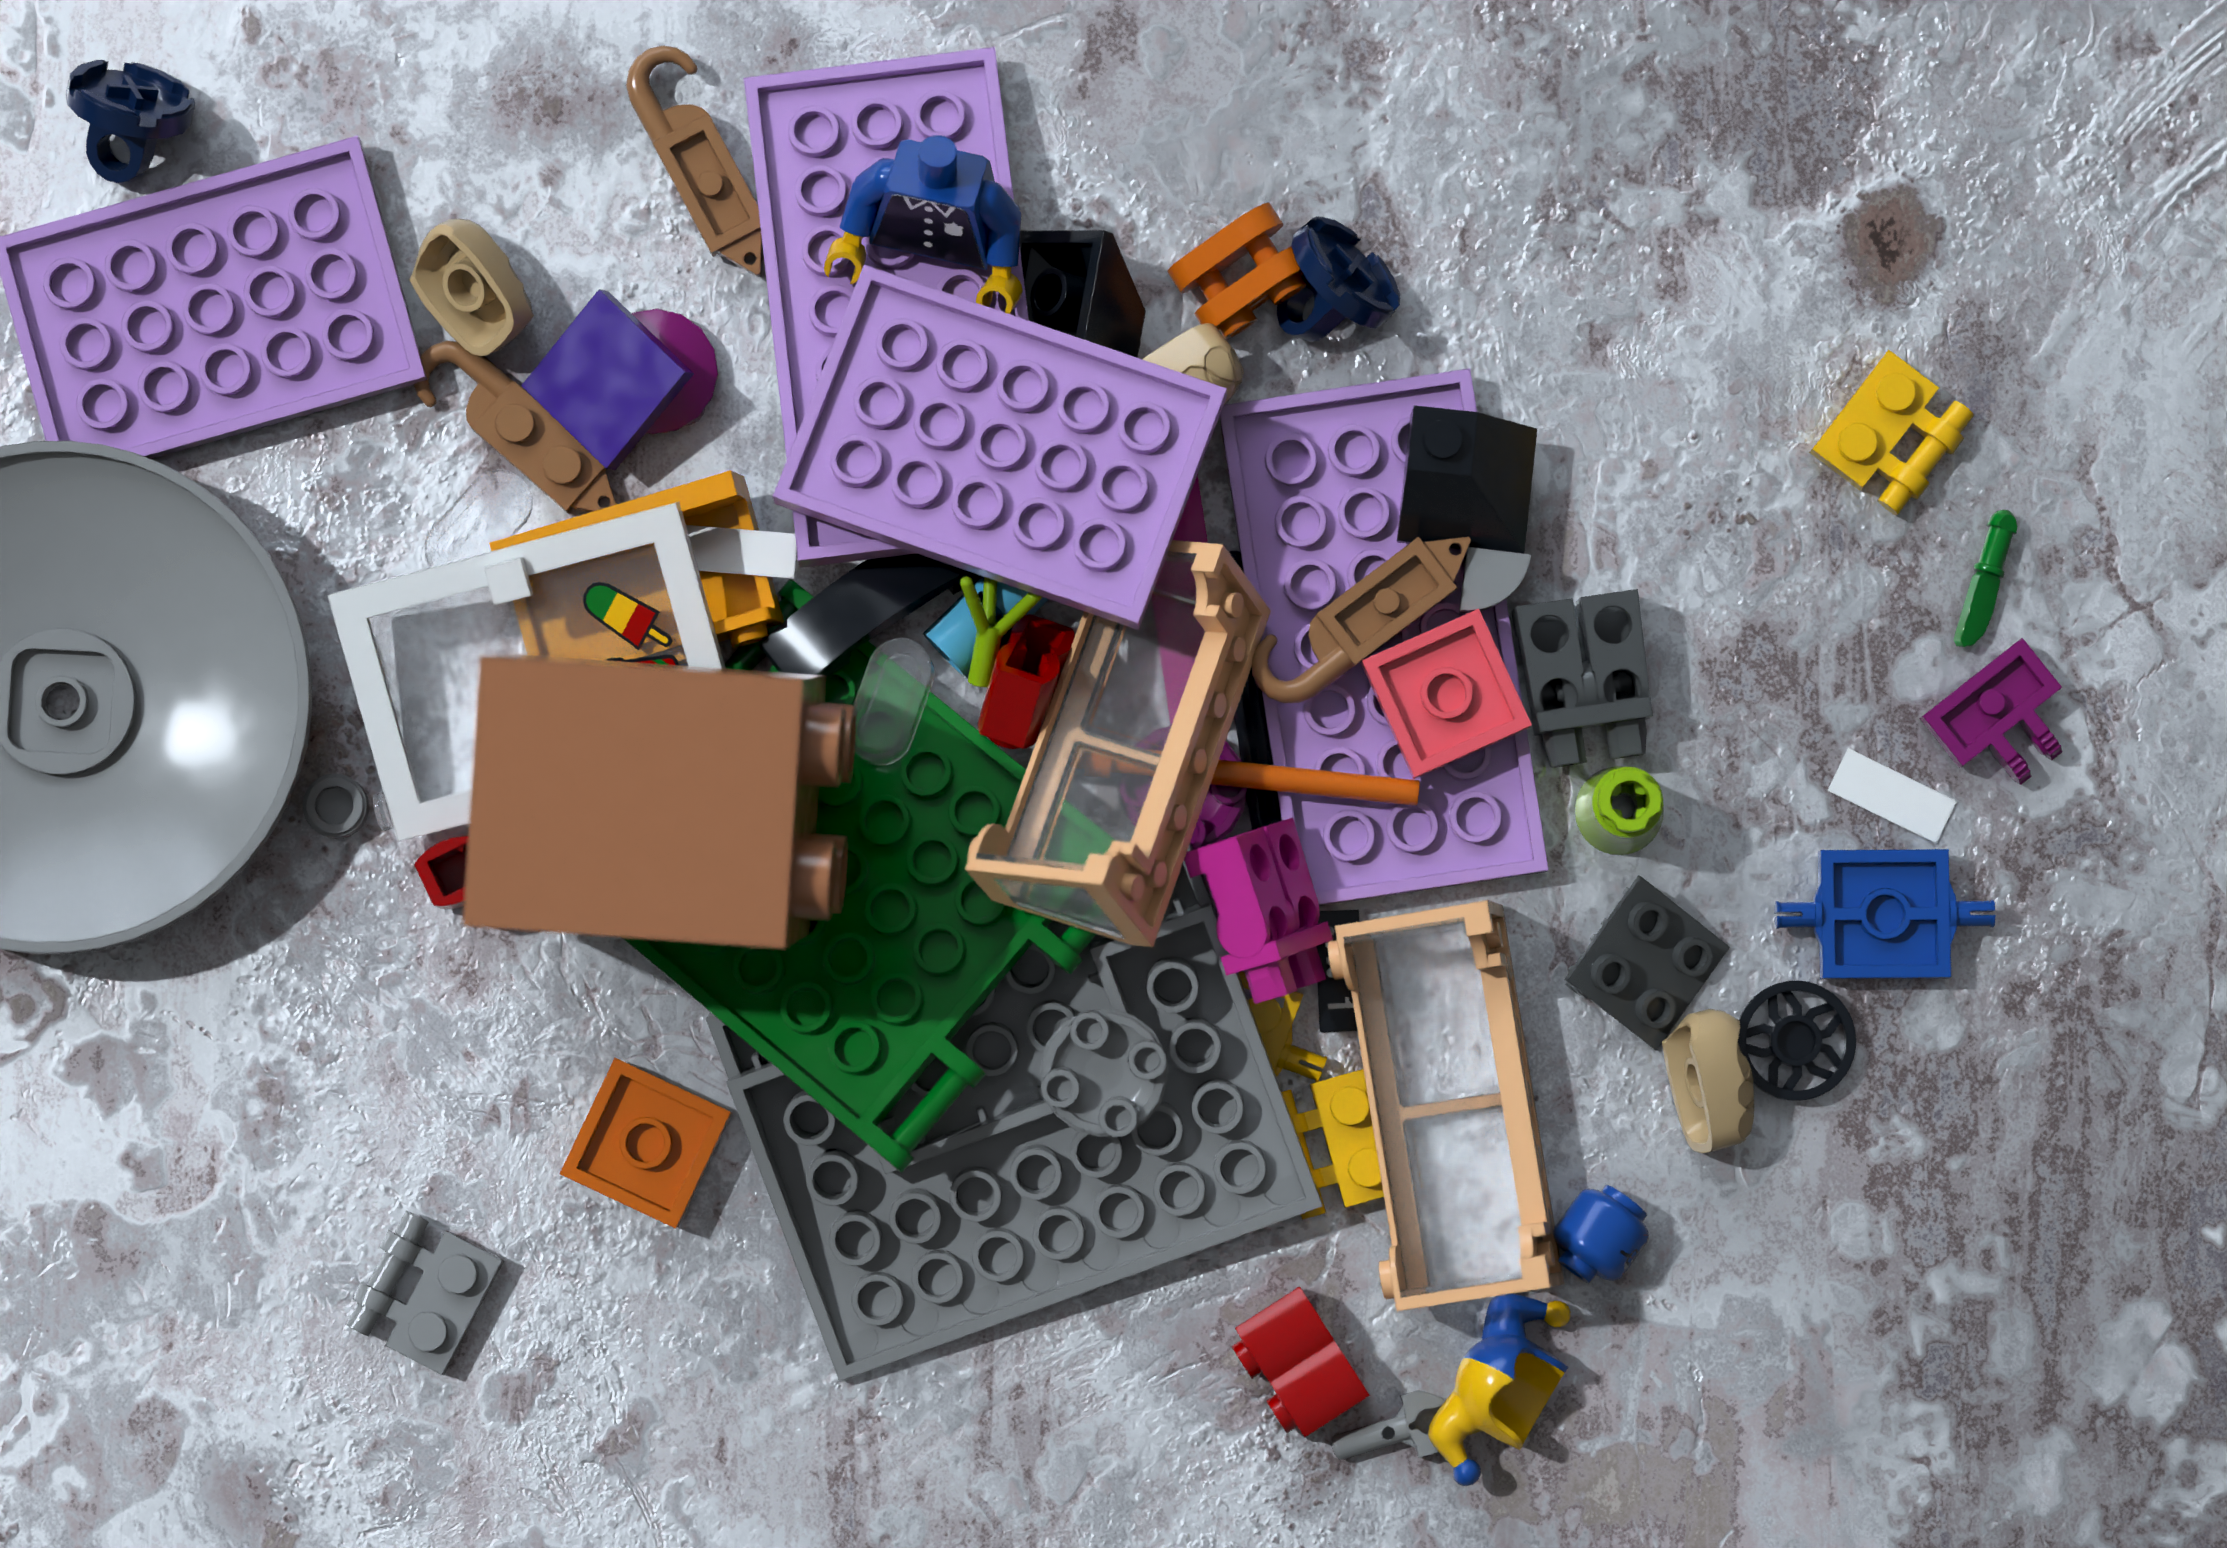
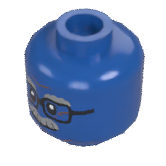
M1605 1185L1602 1191L1590 1188L1584 1189L1579 1193L1553 1230V1236L1557 1245L1564 1251L1558 1262L1573 1275L1588 1284L1595 1275L1609 1281L1619 1280L1648 1242L1649 1233L1643 1223L1647 1213L1634 1201L1610 1185Z

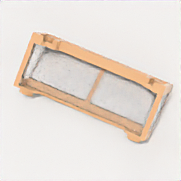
M1172 540L1139 630L1084 611L1006 827L1004 828L997 824L986 825L978 836L972 840L968 850V863L965 870L992 901L1130 945L1154 947L1251 670L1255 650L1261 641L1271 612L1223 544Z
M1485 900L1336 925L1337 940L1328 942L1329 963L1334 980L1344 978L1346 986L1352 994L1392 1244L1389 1248V1260L1379 1261V1275L1384 1298L1386 1300L1394 1298L1396 1311L1564 1285L1562 1266L1558 1262L1560 1258L1559 1247L1553 1236L1555 1228L1503 905Z

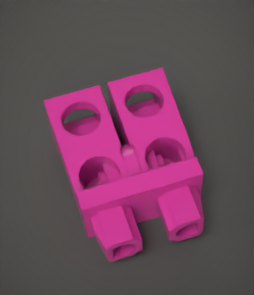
M1293 818L1247 831L1186 852L1184 861L1190 878L1202 874L1206 875L1219 914L1216 924L1217 938L1222 947L1230 953L1221 957L1226 976L1244 971L1255 1004L1298 991L1297 989L1326 979L1316 946L1333 940L1328 921L1318 924L1320 916L1319 903Z

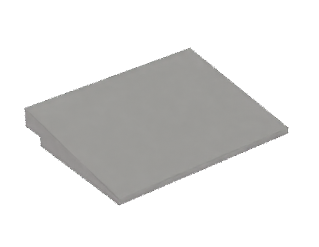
M1191 841L1187 851L1193 850ZM1183 861L1154 947L1130 945L1096 934L1079 954L1083 961L1071 975L1057 966L1033 944L1028 948L949 1041L977 1064L986 1075L974 1089L968 1085L910 1153L915 1159L903 1173L889 1164L875 1150L712 1013H709L707 1016V1024L728 1077L727 1086L839 1382L1323 1206L1239 973L1226 976L1221 957L1230 953L1222 947L1217 938L1216 924L1218 915L1203 874L1190 878L1185 861ZM1080 888L1062 910L1080 915L1093 898L1085 889ZM1110 919L1106 923L1107 925L1116 927ZM1052 920L1046 928L1060 938L1070 925ZM1111 1008L1132 1014L1155 1032L1166 1052L1169 1079L1162 1103L1147 1122L1134 1128L1132 1132L1125 1136L1097 1137L1076 1131L1054 1114L1050 1105L1042 1096L1039 1067L1046 1043L1063 1022L1083 1011ZM935 1058L880 1122L878 1127L891 1137L949 1068Z

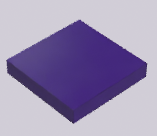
M599 289L521 386L606 469L616 470L694 373L609 291Z

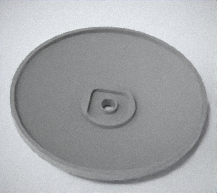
M32 441L0 446V949L38 955L76 954L104 950L140 940L172 926L199 910L226 889L252 862L268 841L289 804L300 777L308 747L312 718V673L308 644L299 612L287 583L270 554L247 525L222 501L192 479L167 465L137 453L102 444L76 441ZM60 685L73 686L80 698L76 713L65 720L53 719L46 707L49 693Z

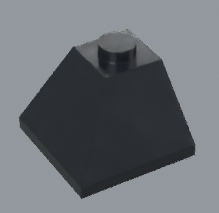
M1104 230L1020 231L1019 246L1029 321L1138 358L1146 310L1113 233Z
M1414 405L1409 421L1397 542L1409 544L1417 537L1422 542L1470 537L1471 542L1468 547L1524 554L1537 428L1479 412ZM1453 544L1449 547L1453 549H1461L1456 544Z

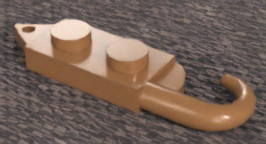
M662 45L649 48L636 57L628 70L626 88L629 100L712 257L720 254L752 275L760 277L762 236L758 205L709 113L702 107L691 104L676 105L663 110L650 86V74L659 64L664 62L680 65L689 75L697 72V65L687 53L677 47ZM749 255L756 257L755 263L751 265L745 263V258Z
M444 341L432 345L421 354L428 380L417 382L414 384L417 396L427 407H433L437 401L429 386V378L433 369L442 363L457 365L478 383L471 393L466 407V420L477 435L565 512L569 513L572 509L587 512L603 509L599 506V502L603 498L610 499L608 507L617 505L606 474L608 469L585 449L530 394L514 380H511L485 356H477L470 353L457 341Z
M1417 537L1319 611L1310 622L1308 634L1312 651L1318 662L1293 680H1279L1271 673L1268 658L1271 650L1277 644V638L1272 634L1267 635L1257 645L1252 659V674L1257 686L1269 698L1281 703H1300L1316 696L1457 589L1453 582L1471 542L1470 537L1422 542ZM1456 544L1461 548V553L1459 555H1452L1449 547Z

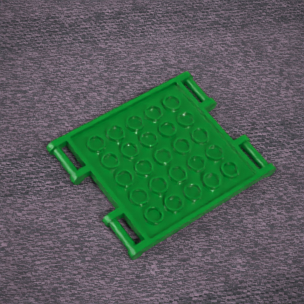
M791 579L777 593L781 598L779 605L784 621L813 598L810 593ZM781 624L767 628L769 635ZM763 641L739 647L725 663V668L753 671L766 656L761 650V643ZM868 641L851 652L849 664L826 678L825 703L856 705L857 715L855 757L851 782L840 783L839 787L819 786L816 834L847 836L848 840L847 879L842 913H832L830 921L810 919L809 935L785 949L621 938L875 1150L889 1164L903 1173L915 1159L910 1153L968 1085L974 1089L986 1075L977 1064L949 1041L1032 944L1062 970L1071 975L1083 961L1079 954L1096 934L1070 926L1058 938L1046 928L1051 923V919L992 901L965 870L968 863L970 844L980 831L988 824L1006 827L1026 769L986 736L980 735L975 727ZM772 665L767 672H778V670ZM1060 797L1036 865L1084 870L1089 853L1104 855L1113 840ZM1029 882L1025 897L1028 900L1062 910L1080 888ZM1094 900L1079 915L1104 924L1109 920ZM937 1058L949 1069L891 1137L888 1136L878 1125L931 1062Z

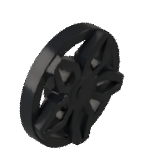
M1785 981L1774 984L1754 996L1739 1017L1740 1031L1738 1043L1741 1053L1746 1056L1753 1075V1084L1772 1097L1787 1101H1803L1816 1098L1837 1086L1851 1067L1856 1050V1032L1853 1020L1841 1000L1822 986L1806 981ZM1791 991L1809 993L1826 1003L1810 1008L1806 1015L1802 1016V1005ZM1777 994H1781L1791 1008V1015L1783 1019L1778 1014ZM1768 999V1017L1775 1025L1772 1027L1767 1024H1760L1748 1028L1755 1011ZM1834 1011L1836 1013L1824 1030H1820L1813 1021L1815 1016ZM1840 1023L1844 1032V1051L1841 1059L1831 1045L1822 1043V1039L1832 1036ZM1763 1033L1769 1036V1047L1765 1049L1746 1043V1038ZM1819 1052L1824 1053L1836 1069L1834 1072L1815 1065L1813 1060ZM1748 1054L1761 1058L1771 1055L1775 1057L1768 1066V1081L1754 1068ZM1781 1064L1792 1067V1074L1784 1086L1780 1088L1778 1087V1068ZM1803 1065L1810 1074L1827 1079L1811 1089L1793 1090L1802 1077Z

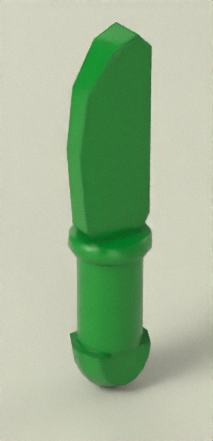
M2009 510L1995 512L1986 525L1989 528L1978 563H1975L1973 567L1976 573L1971 578L1953 638L1956 647L1974 645L1985 634L1993 615L2000 579L2005 574L2003 571L2012 536L2017 532L2016 518Z

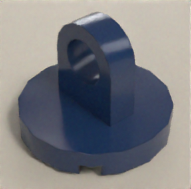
M95 60L77 66L70 73L66 90L67 105L78 117L90 123L86 139V154L90 165L96 173L110 182L122 183L130 181L149 168L154 157L157 139L183 134L191 126L195 101L192 98L188 99L190 91L180 80L162 70L132 62V64L124 63L123 71L107 70L109 61ZM111 135L120 137L127 144L130 151V161L128 164L122 163L113 155L110 148Z
M1316 216L1293 235L1291 247L1296 262L1304 274L1302 278L1307 285L1300 292L1277 305L1278 322L1284 332L1308 342L1321 340L1345 318L1352 320L1360 326L1376 329L1389 320L1400 305V293L1396 281L1379 255L1376 256L1373 251L1365 257L1355 247L1361 240L1357 237V234L1334 219ZM1314 296L1313 310L1309 317L1303 320L1305 305Z

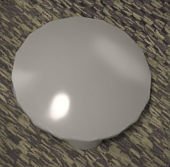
M1111 1008L1083 1011L1063 1022L1046 1043L1039 1067L1042 1096L1050 1105L1054 1114L1074 1130L1097 1137L1125 1136L1132 1132L1134 1128L1147 1122L1162 1103L1169 1079L1166 1052L1155 1032L1136 1016Z

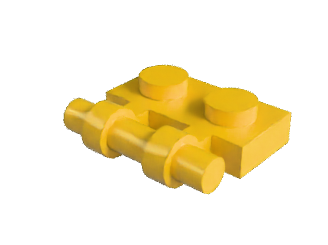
M1888 350L1809 453L1859 491L1876 471L1890 482L1877 501L1887 511L1898 515L1911 498L1919 499L1929 486V481L1926 478L1945 453L1951 455L1964 440L1961 432L1973 418L1974 414L1965 405L1954 400L1941 418L1934 416L1924 407L1939 387ZM1911 427L1923 436L1924 440L1905 463L1897 459L1890 452L1907 429Z
M1364 1069L1309 1084L1316 1109L1298 1114L1291 1089L1282 1092L1323 1205L1317 1209L1300 1214L1302 1220L1326 1213L1320 1188L1333 1184H1338L1344 1208L1384 1197ZM1322 1128L1332 1165L1314 1169L1304 1133Z

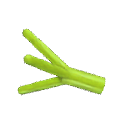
M966 576L961 579L960 585L977 630L968 682L974 686L986 688L990 681L1002 637L1043 597L1028 592L1004 617L996 622L997 581L984 577L982 606L973 580Z

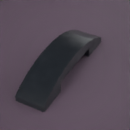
M918 553L867 559L826 587L785 620L761 643V650L778 672L825 675L829 677L850 663L852 651L947 589L953 595L962 590L960 581L963 577H970L974 582L981 575Z

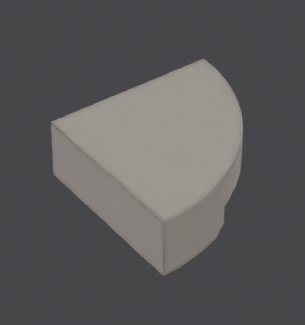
M1468 547L1465 555L1459 613H1470L1476 609H1480V612L1485 611L1507 599L1522 582L1530 564L1531 554Z

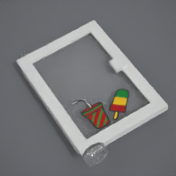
M680 502L327 595L383 792L373 795L375 816L383 831L394 829L397 842L469 824L480 656L520 654L726 669Z

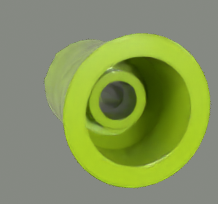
M1616 766L1598 771L1582 785L1575 802V819L1582 836L1594 848L1612 855H1627L1643 849L1656 837L1663 821V794L1660 786L1650 774L1635 767ZM1618 795L1629 796L1634 801L1635 812L1631 817L1623 818L1621 810L1612 808V801Z

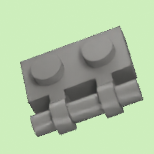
M406 1210L395 1232L388 1230L380 1248L384 1250V1253L368 1284L361 1282L352 1299L358 1303L346 1325L363 1335L369 1336L380 1314L397 1322L385 1346L440 1375H445L504 1260L449 1231L444 1232L434 1253L418 1245L429 1222ZM410 1263L424 1272L406 1304L390 1295L406 1264Z

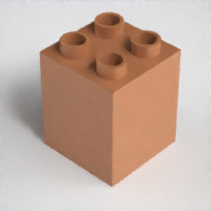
M520 654L480 656L463 926L787 948L809 935L810 919L830 921L832 913L841 914L843 910L848 863L847 836L816 834L819 786L839 787L840 783H850L852 779L856 745V705L825 703L827 677L825 675Z

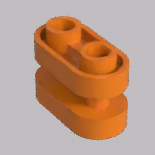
M1270 202L1257 206L1228 224L1179 259L1167 271L1181 294L1200 287L1208 302L1202 305L1194 315L1200 324H1214L1226 340L1254 324L1257 318L1252 311L1271 299L1274 305H1278L1300 292L1307 285L1302 278L1304 274L1296 262L1292 247L1278 252L1270 239L1284 225ZM1249 253L1257 267L1229 286L1221 272Z

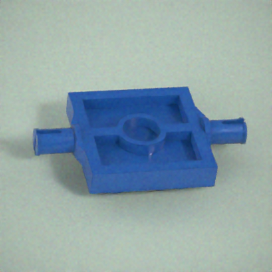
M1949 849L1820 850L1818 852V887L1813 902L1775 901L1774 914H1800V916H1777L1774 918L1776 929L1813 928L1819 943L1820 980L1951 978V943L1957 927H1994L1995 915H1970V912L1995 911L1994 900L1956 901L1955 893L1949 882Z

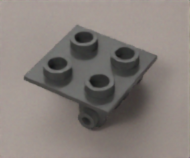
M1638 875L1630 888L1626 887L1623 891V898L1608 919L1604 918L1601 922L1602 927L1598 933L1591 936V943L1576 964L1569 967V974L1564 980L1567 981L1565 985L1584 999L1589 998L1657 1051L1662 1041L1665 1040L1730 947L1647 880Z

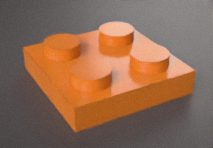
M614 1058L561 1169L560 1175L678 1229L732 1112Z

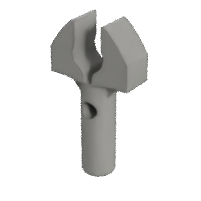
M1420 1390L1400 1395L1402 1407L1394 1418L1334 1435L1331 1443L1332 1450L1339 1460H1343L1403 1442L1416 1449L1418 1458L1438 1453L1439 1451L1430 1442L1428 1433H1423L1415 1428L1409 1429L1408 1425L1416 1420L1419 1412L1424 1409L1440 1407L1445 1400Z

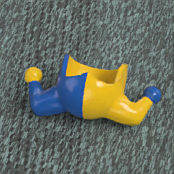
M1517 1294L1495 1296L1490 1301L1485 1317L1482 1341L1475 1344L1462 1358L1457 1369L1455 1388L1433 1417L1428 1431L1430 1442L1453 1467V1477L1459 1485L1470 1486L1481 1475L1479 1464L1474 1460L1468 1459L1463 1445V1441L1468 1435L1484 1431L1520 1450L1540 1413L1568 1369L1567 1365L1550 1352L1526 1339L1524 1324L1539 1319L1544 1320L1550 1326L1563 1327L1569 1322L1571 1317L1570 1308L1566 1303L1561 1301L1544 1303Z

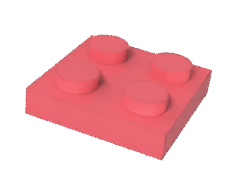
M1476 609L1361 661V665L1413 779L1532 726L1480 609Z

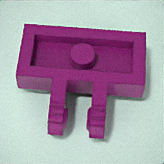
M2023 638L2014 643L1919 718L1959 768L1986 747H1989L1998 763L2020 785L2032 777L2028 769L2029 766L2025 759L2015 751L2003 736L2015 724L2020 723L2037 751L2045 755L2046 758L2051 759V761L2063 752L2058 740L2034 711V709L2059 691L2062 686Z

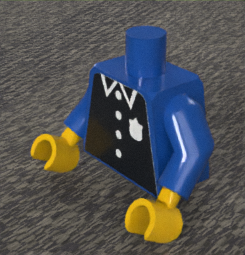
M941 135L927 137L922 142L906 139L900 141L895 159L881 158L855 178L839 226L845 231L844 235L832 242L824 263V272L827 277H829L835 259L847 258L855 266L850 284L857 282L866 261V250L861 242L863 237L870 236L869 244L984 270H987L988 266L992 265V274L977 293L976 303L990 307L993 291H996L1006 299L1005 313H1011L1020 300L1023 291L1019 279L1011 273V267L1018 266L1021 212L1019 206L1004 188L995 182L991 163L987 158L982 155L959 151L951 139Z

